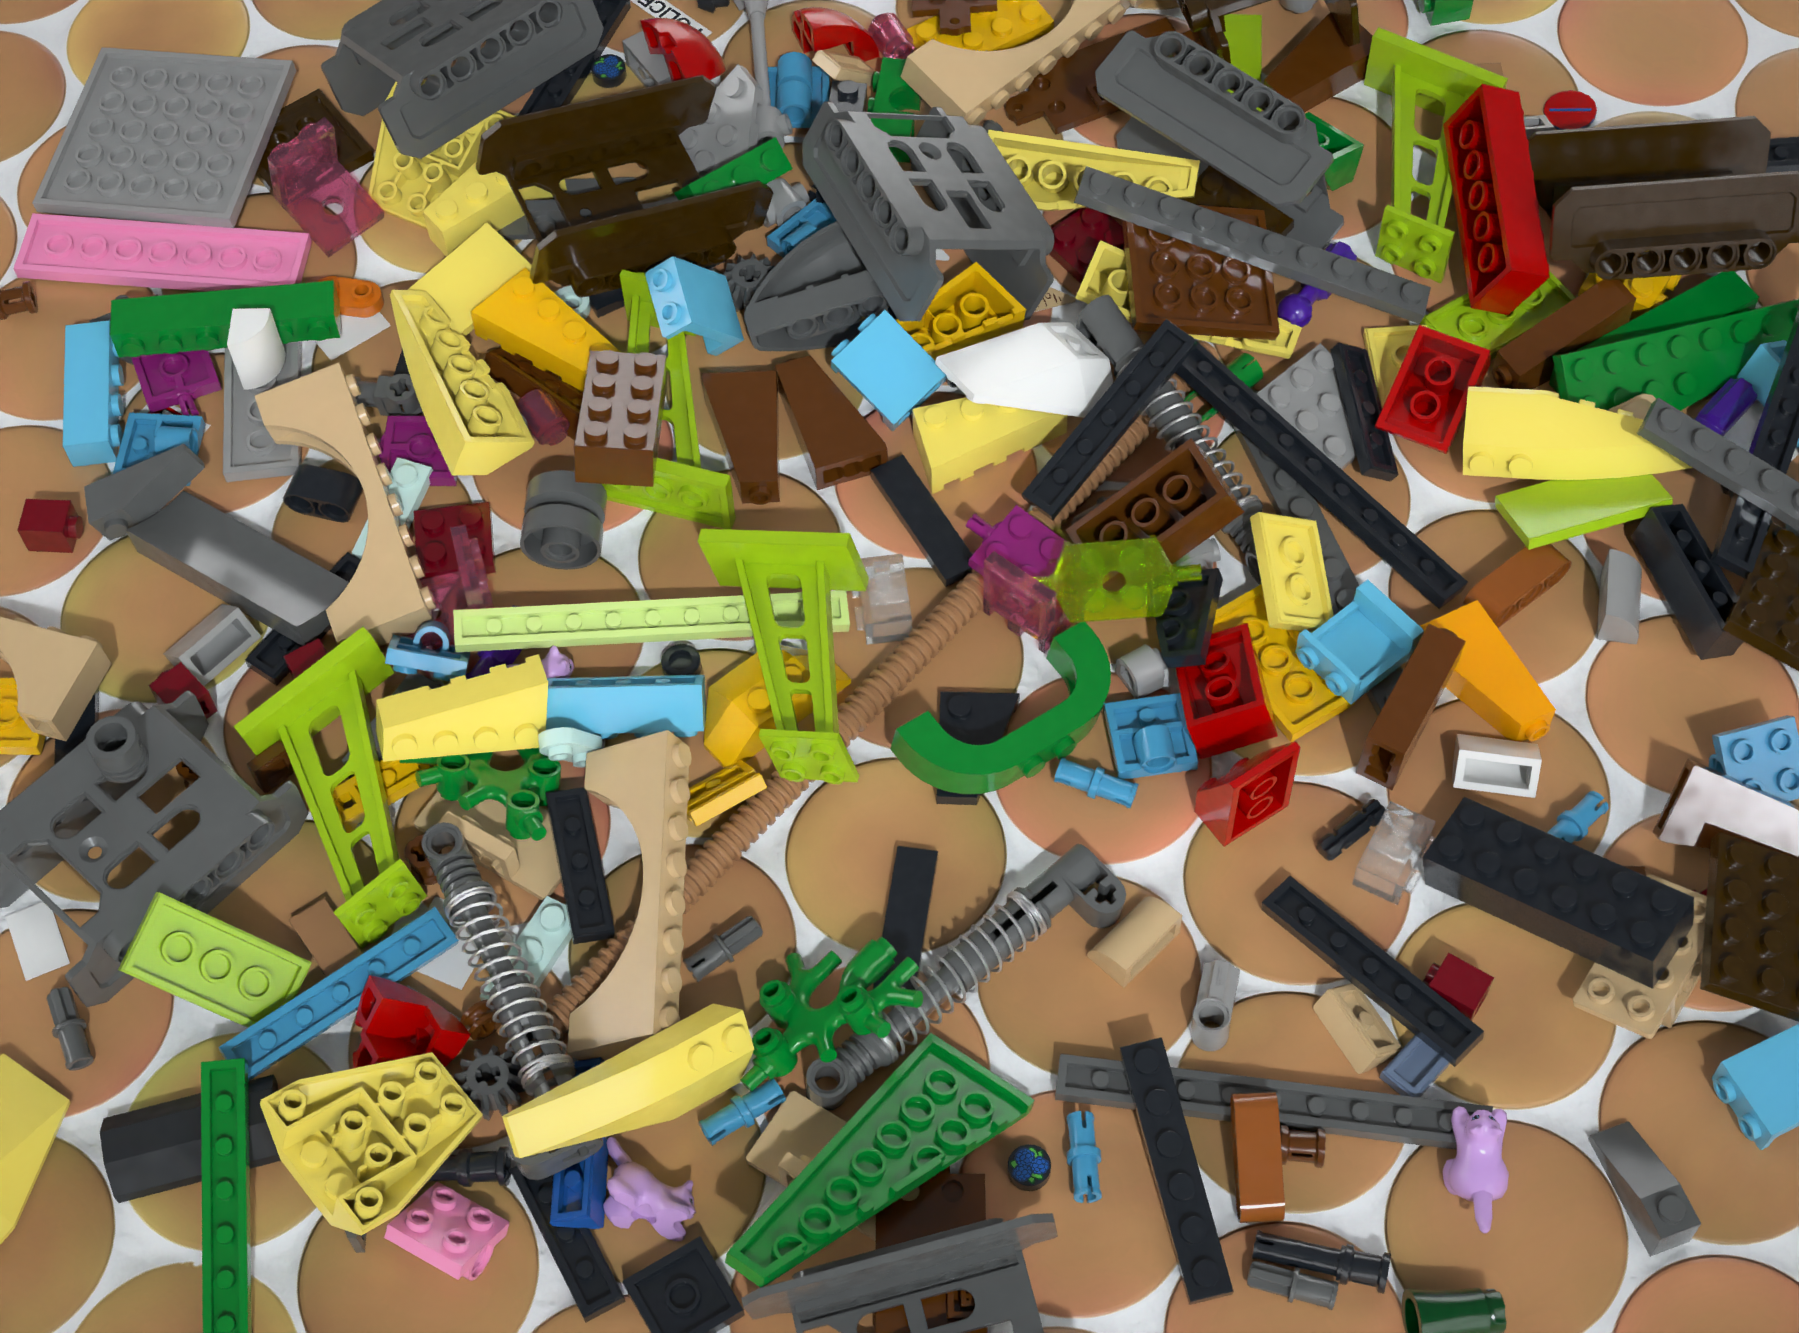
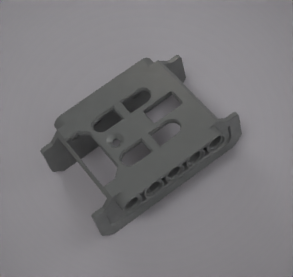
M382 0L344 24L335 56L323 62L321 69L341 110L365 116L378 108L398 152L422 159L597 50L604 27L593 0ZM515 23L514 28L510 31L512 24ZM486 41L485 46L481 49L482 43ZM457 59L455 65L451 67L452 62ZM427 78L426 82L421 86L423 79ZM397 82L393 96L386 100L393 85Z
M1130 30L1095 71L1098 95L1132 116L1116 135L1118 149L1200 160L1198 177L1210 165L1294 219V228L1286 237L1324 250L1344 225L1343 216L1330 208L1324 174L1334 161L1333 155L1319 146L1316 124L1306 118L1303 109L1297 104L1176 31H1168L1159 36L1145 38ZM1259 107L1260 109H1262V110H1264V111L1261 112V111L1257 110L1256 108Z
M824 102L802 142L803 167L898 320L920 321L943 284L944 276L936 265V249H963L972 264L975 262L979 263L1026 308L1024 320H1029L1054 281L1053 274L1046 265V256L1050 254L1054 246V233L986 130L980 125H968L963 116H947L941 107H933L928 115L854 111L839 112L833 102ZM870 118L925 120L916 137L891 136L873 125ZM889 147H897L906 152L911 159L912 171L902 170ZM913 186H923L937 210L927 206Z
M190 691L184 692L172 703L154 705L150 709L141 702L135 701L126 705L114 715L127 718L134 725L149 755L148 765L144 773L137 779L127 783L108 781L101 774L89 753L85 739L0 810V908L9 907L30 889L88 945L82 960L65 975L66 980L86 1007L108 1002L134 979V977L118 971V968L156 892H160L208 914L298 835L308 815L307 808L294 783L287 781L273 794L260 796L201 743L209 723L196 696ZM183 762L200 778L159 813L155 814L139 797L177 764ZM194 810L200 815L199 824L170 850L153 836L181 811ZM93 847H100L102 854L100 857L92 859L88 856L89 850ZM138 847L155 862L125 888L116 889L108 885L107 878L109 873ZM64 859L100 893L99 911L81 927L35 885Z
M1053 1213L1030 1214L1005 1221L1003 1218L983 1220L810 1267L792 1275L791 1280L758 1288L742 1297L741 1300L744 1309L752 1319H760L775 1314L792 1313L797 1333H804V1331L826 1325L840 1333H857L859 1321L864 1316L904 1305L910 1333H967L1011 1321L1014 1333H1044L1022 1250L1033 1244L1058 1237ZM955 1290H964L973 1296L975 1307L973 1313L968 1318L928 1329L922 1299Z

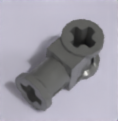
M379 375L377 382L361 381L360 377L354 376L361 395L356 396L358 404L363 403L365 407L378 408L382 416H421L423 414L410 375Z

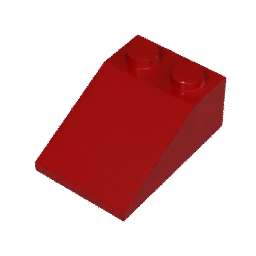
M1419 325L1375 424V428L1447 454L1466 417L1469 386L1481 387L1490 366V350Z
M1248 623L1211 634L1205 665L1176 668L1187 729L1200 759L1278 737L1270 699Z
M1296 741L1262 751L1251 759L1245 757L1235 763L1226 775L1219 779L1211 778L1200 786L1197 791L1194 812L1223 847L1288 807L1301 749Z

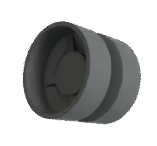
M566 470L544 472L531 479L527 486L524 507L525 516L523 518L520 538L522 552L532 561L555 569H579L596 562L601 555L603 523L605 521L607 492L602 484L575 482V472Z

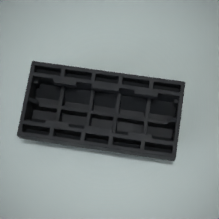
M274 1074L248 1081L250 1169L281 1161L260 1106L261 1099L279 1090ZM201 1093L103 1118L100 1129L103 1162L113 1196L118 1203L202 1182Z

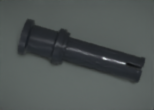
M500 1147L498 1151L474 1152L472 1148H463V1150H459L458 1154L450 1155L428 1181H458V1184L463 1185V1187H472L474 1182H498L500 1186H508L511 1179L510 1150L508 1147Z
M1257 1230L1252 1259H1260L1336 1276L1335 1281H1339V1284L1347 1285L1348 1282L1368 1285L1376 1287L1378 1293L1384 1294L1391 1253L1384 1252L1382 1256L1356 1251L1354 1246L1350 1244L1342 1245L1341 1249L1263 1233Z

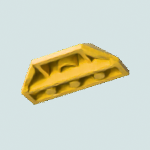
M781 645L788 680L797 683L808 682L810 679L808 650ZM758 652L711 685L708 690L704 748L723 768L741 759L746 762L765 748L759 737L760 729H776ZM835 663L836 691L838 694L851 684V679ZM793 694V706L797 723H799L813 712L812 696L809 694Z

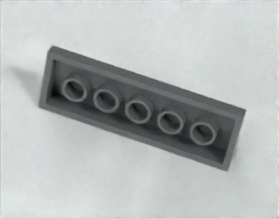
M182 491L171 503L152 517L126 529L138 553L231 606L239 607L245 614L302 646L314 641L330 624L326 609L341 595L349 584L348 581L185 491Z

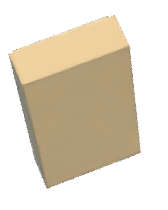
M818 50L812 61L834 80H850L857 83H867V86H873L875 70L859 57L825 50Z

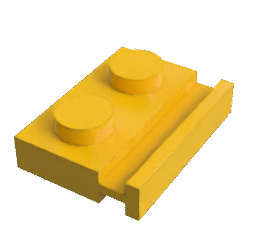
M741 759L689 788L690 799L687 803V819L690 822L693 821L697 827L766 789L767 786L762 775L756 773L754 768Z

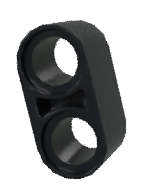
M302 464L297 467L284 494L283 501L286 506L295 512L344 523L351 519L362 495L363 487L358 478L351 474Z

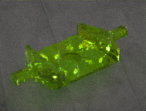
M1149 535L1150 538L1077 544H1071L1069 541L1063 544L1053 574H1049L1048 577H1025L1026 594L1050 591L1051 595L1056 596L1070 623L1162 616L1173 586H1178V581H1202L1201 564L1176 567V564L1172 565L1156 535ZM1112 571L1120 572L1125 577L1124 586L1115 592L1106 590L1102 585L1104 576Z

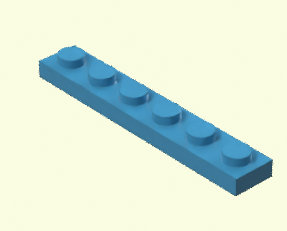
M434 907L221 1045L219 1051L225 1060L245 1058L248 1061V1081H250L357 1011L369 975L399 983L456 946L459 940L455 938L456 936L436 907Z

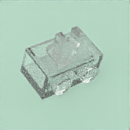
M894 554L861 558L869 581L866 591H852V598L860 597L861 607H854L857 631H865L866 645L903 641L906 637H909V633L912 631V616L903 555Z
M1390 801L1357 865L1352 885L1398 905L1404 892L1412 894L1422 872L1416 870V867L1435 840L1432 837V832L1436 821Z

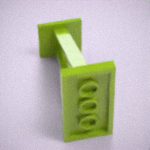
M1380 27L1372 36L1364 85L1392 96L1391 206L1387 204L1384 209L1375 256L1390 264H1395L1423 278H1428L1441 284L1445 276L1455 233L1444 228L1453 187L1443 124L1481 84L1506 89L1508 78ZM1415 106L1444 117L1441 136L1438 140L1422 136L1416 131L1414 126ZM1414 145H1420L1432 150L1437 156L1433 183L1431 185L1422 184L1413 178ZM1412 192L1428 197L1427 220L1411 214Z
M622 270L620 281L627 321H630L627 353H649L650 326L660 328L646 280V273ZM683 331L667 339L668 357L666 358V370L670 374L672 408L664 410L662 420L668 421L674 427L677 462L657 458L653 487L602 484L607 492L608 501L722 529H731L735 521L730 475L701 469L685 334L695 337L696 334Z
M701 529L697 542L719 585L742 587L776 729H760L759 737L781 778L793 782H801L804 779L823 780L830 784L858 782L859 773L839 734L830 590L866 591L869 577L850 533ZM769 588L802 589L805 618L803 626L790 628L781 627L776 623ZM783 639H803L807 642L810 671L808 682L797 683L788 680L781 648V641ZM793 694H809L812 696L815 732L799 731L792 701Z
M363 626L233 726L255 756H258L279 740L284 744L346 900L333 913L362 949L369 943L381 939L391 925L401 917L413 913L419 907L421 901L427 897L405 863L399 859L365 698L368 693L393 675L394 671L390 664H385V656L371 634ZM341 715L350 755L345 766L333 775L326 776L312 737ZM355 775L365 817L359 827L350 833H346L333 798V791L347 777ZM370 834L379 876L365 886L353 853V846L365 835Z

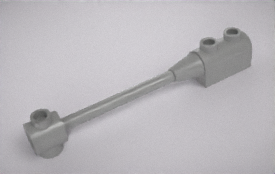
M733 0L739 11L746 9L747 16L751 22L755 81L763 90L762 105H757L755 121L759 125L757 147L776 137L783 149L785 144L784 136L792 134L793 129L787 113L782 114L779 109L771 106L764 27L769 0Z
M643 31L623 40L626 65L646 88L672 82L664 54H650ZM778 178L765 184L771 187L773 196L763 225L768 228L776 223L780 227L807 206L806 203L809 202V196L801 183L791 187L785 179Z

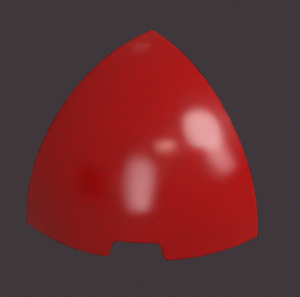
M809 7L793 12L792 32L804 54L811 51L816 53L818 50H826L843 44L849 55L859 57L864 62L880 57L878 47L872 36L852 17L840 11L823 7Z
M656 17L640 20L650 54H664L672 82L700 75L711 80L726 71L723 59L713 43L691 25L670 18Z
M369 975L355 1018V1024L363 1029L361 1031L362 1041L358 1049L353 1052V1066L358 1068L432 1052L445 1067L458 1055L471 1034L454 1015L425 995L391 980Z

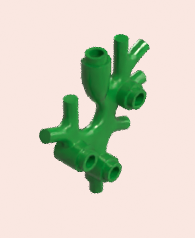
M539 748L517 750L524 764L520 768L511 771L497 770L489 765L494 752L400 760V763H418L435 766L416 771L415 777L418 786L423 787L436 784V789L442 798L449 801L458 800L464 810H469L484 800L490 799L503 804L506 807L505 826L513 838L524 840L531 837L533 840L538 841L547 834V830L542 824L543 815L539 810V806H547L545 800L547 792L560 791L561 765L558 761L549 760L548 756L541 754ZM469 782L473 783L474 787L468 791Z
M880 936L876 941L871 939L855 954L846 966L840 981L839 992L835 999L827 1006L813 1008L810 1006L812 993L842 963V960L831 950L814 967L806 969L800 954H789L785 962L790 973V984L788 985L786 982L771 980L762 986L759 993V1001L763 1009L778 1028L785 1029L782 1034L777 1029L765 1027L755 1033L752 1038L753 1054L756 1056L752 1060L754 1066L740 1081L748 1090L753 1092L766 1078L772 1081L775 1077L787 1075L795 1068L798 1062L797 1053L809 1045L816 1046L821 1061H833L837 1057L833 1044V1035L839 1027L847 1023L857 1035H867L873 1032L879 1038L886 1037L891 1031V1024L883 1019V1009L894 1005L919 1008L923 1003V993L921 991L902 988L919 970L918 965L910 957H906L876 988L867 991L869 986L879 980L895 964L893 959L898 955L894 947L883 937Z

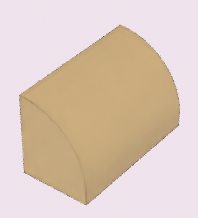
M1145 897L1088 952L1087 957L1124 988L1180 933L1182 915L1172 906L1158 898Z

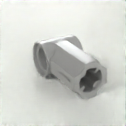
M1214 960L1210 963H1204L1196 1005L1192 1015L1191 1039L1199 1049L1204 1051L1221 1049L1226 1045L1229 1038L1231 1017L1240 976V969L1232 966L1230 962ZM1212 1021L1217 1023L1219 1027L1208 1028L1202 1023Z

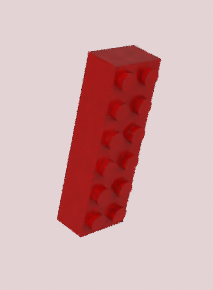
M1481 84L1443 124L1470 307L1509 315L1550 278L1549 264L1546 257L1544 233L1541 227L1539 202L1536 197L1534 172L1531 166L1529 141L1526 136L1524 111L1521 106L1520 94L1517 91Z

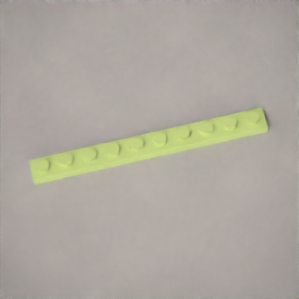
M845 590L830 591L833 632H849L850 620L847 593ZM802 592L770 594L776 623L779 626L790 628L803 626L805 618ZM744 595L453 610L455 652L548 648L553 645L556 647L754 637Z

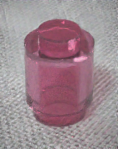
M894 13L879 14L872 20L868 33L872 36L884 57L907 59V56L914 52L912 36Z
M535 389L520 399L518 402L520 412L527 420L529 429L539 444L553 446L566 438L570 422L550 394H545L542 389Z

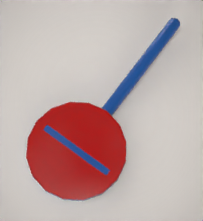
M1569 90L1551 96L1545 103L1543 112L1557 130L1579 129L1590 126L1595 120L1597 107L1595 101L1589 95L1580 91Z

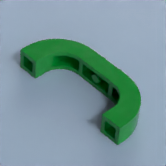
M1084 620L1055 636L1046 659L1065 681L1069 697L996 742L986 745H972L958 741L940 726L929 711H926L896 729L890 750L914 776L933 787L952 793L983 794L1004 788L1023 776L1031 778L1044 768L1046 762L1055 757L1061 759L1069 755L1076 748L1077 743L1089 734L1097 722L1111 683L1110 663L1105 648Z

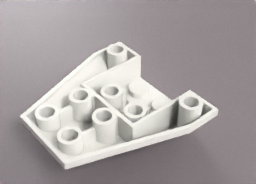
M1070 322L1037 323L938 356L935 364L947 375L948 380L955 383L966 395V398L974 403H986L1085 418L1113 384L1109 358Z

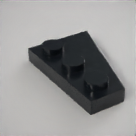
M1219 568L1159 574L1146 583L1150 592L1151 607L1157 624L1156 630L1162 658L1167 668L1206 664L1223 581Z
M940 692L939 724L950 736L963 743L986 745L996 742L1006 736L1009 722L1020 701V693ZM937 788L936 800L937 804L977 805L981 794H959Z

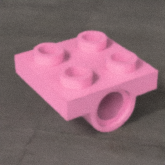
M436 1182L388 1223L384 1238L457 1280L463 1276L473 1281L487 1266L494 1246L507 1235L510 1222L455 1192L453 1189Z

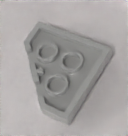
M739 64L716 88L707 121L704 124L689 127L679 135L701 178L757 147L759 125L755 121L757 105H762L763 90L748 70Z
M1321 343L1256 393L1339 468L1343 470L1353 462L1357 455L1332 354Z

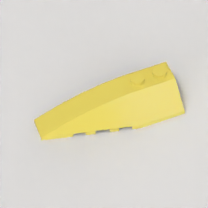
M988 130V135L1037 208L1041 211L1087 208L1074 203L1086 166L1178 199L1192 198L1195 195L1200 160Z
M1100 240L1075 299L1089 304L1100 296L1110 295L1128 322L1132 323L1125 251ZM1278 317L1280 333L1276 340L1205 335L1191 336L1194 339L1234 349L1290 359L1302 327L1293 325Z
M392 290L390 298L397 331L414 390L427 424L452 476L488 475L531 449L534 445V440L509 390L502 382L495 383L489 375L491 368L483 359L476 360L470 353L469 348L471 344L463 335H458L449 327L451 320L427 291Z
M1471 386L1468 388L1463 439V475L1536 480H1587L1658 474L1693 467L1638 435L1637 432L1643 419L1635 418L1633 412L1618 409L1617 413L1596 408L1594 402L1580 399L1579 403L1560 399L1559 393L1547 390Z
M711 1004L503 1115L502 1118L515 1157L523 1158L674 1120L740 1083V1079L743 1077L754 1051L744 1011L728 1006Z

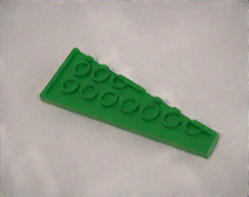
M1799 298L1553 356L1560 399L1579 403L1580 399L1594 402L1596 408L1609 410L1635 396L1645 393L1653 395L1656 399L1660 398L1681 411L1722 388L1730 378L1738 379V374L1760 344L1781 340L1787 342L1799 310Z
M930 1032L729 1249L726 1254L725 1263L760 1288L768 1285L1027 1116L1032 1110L1035 1100Z

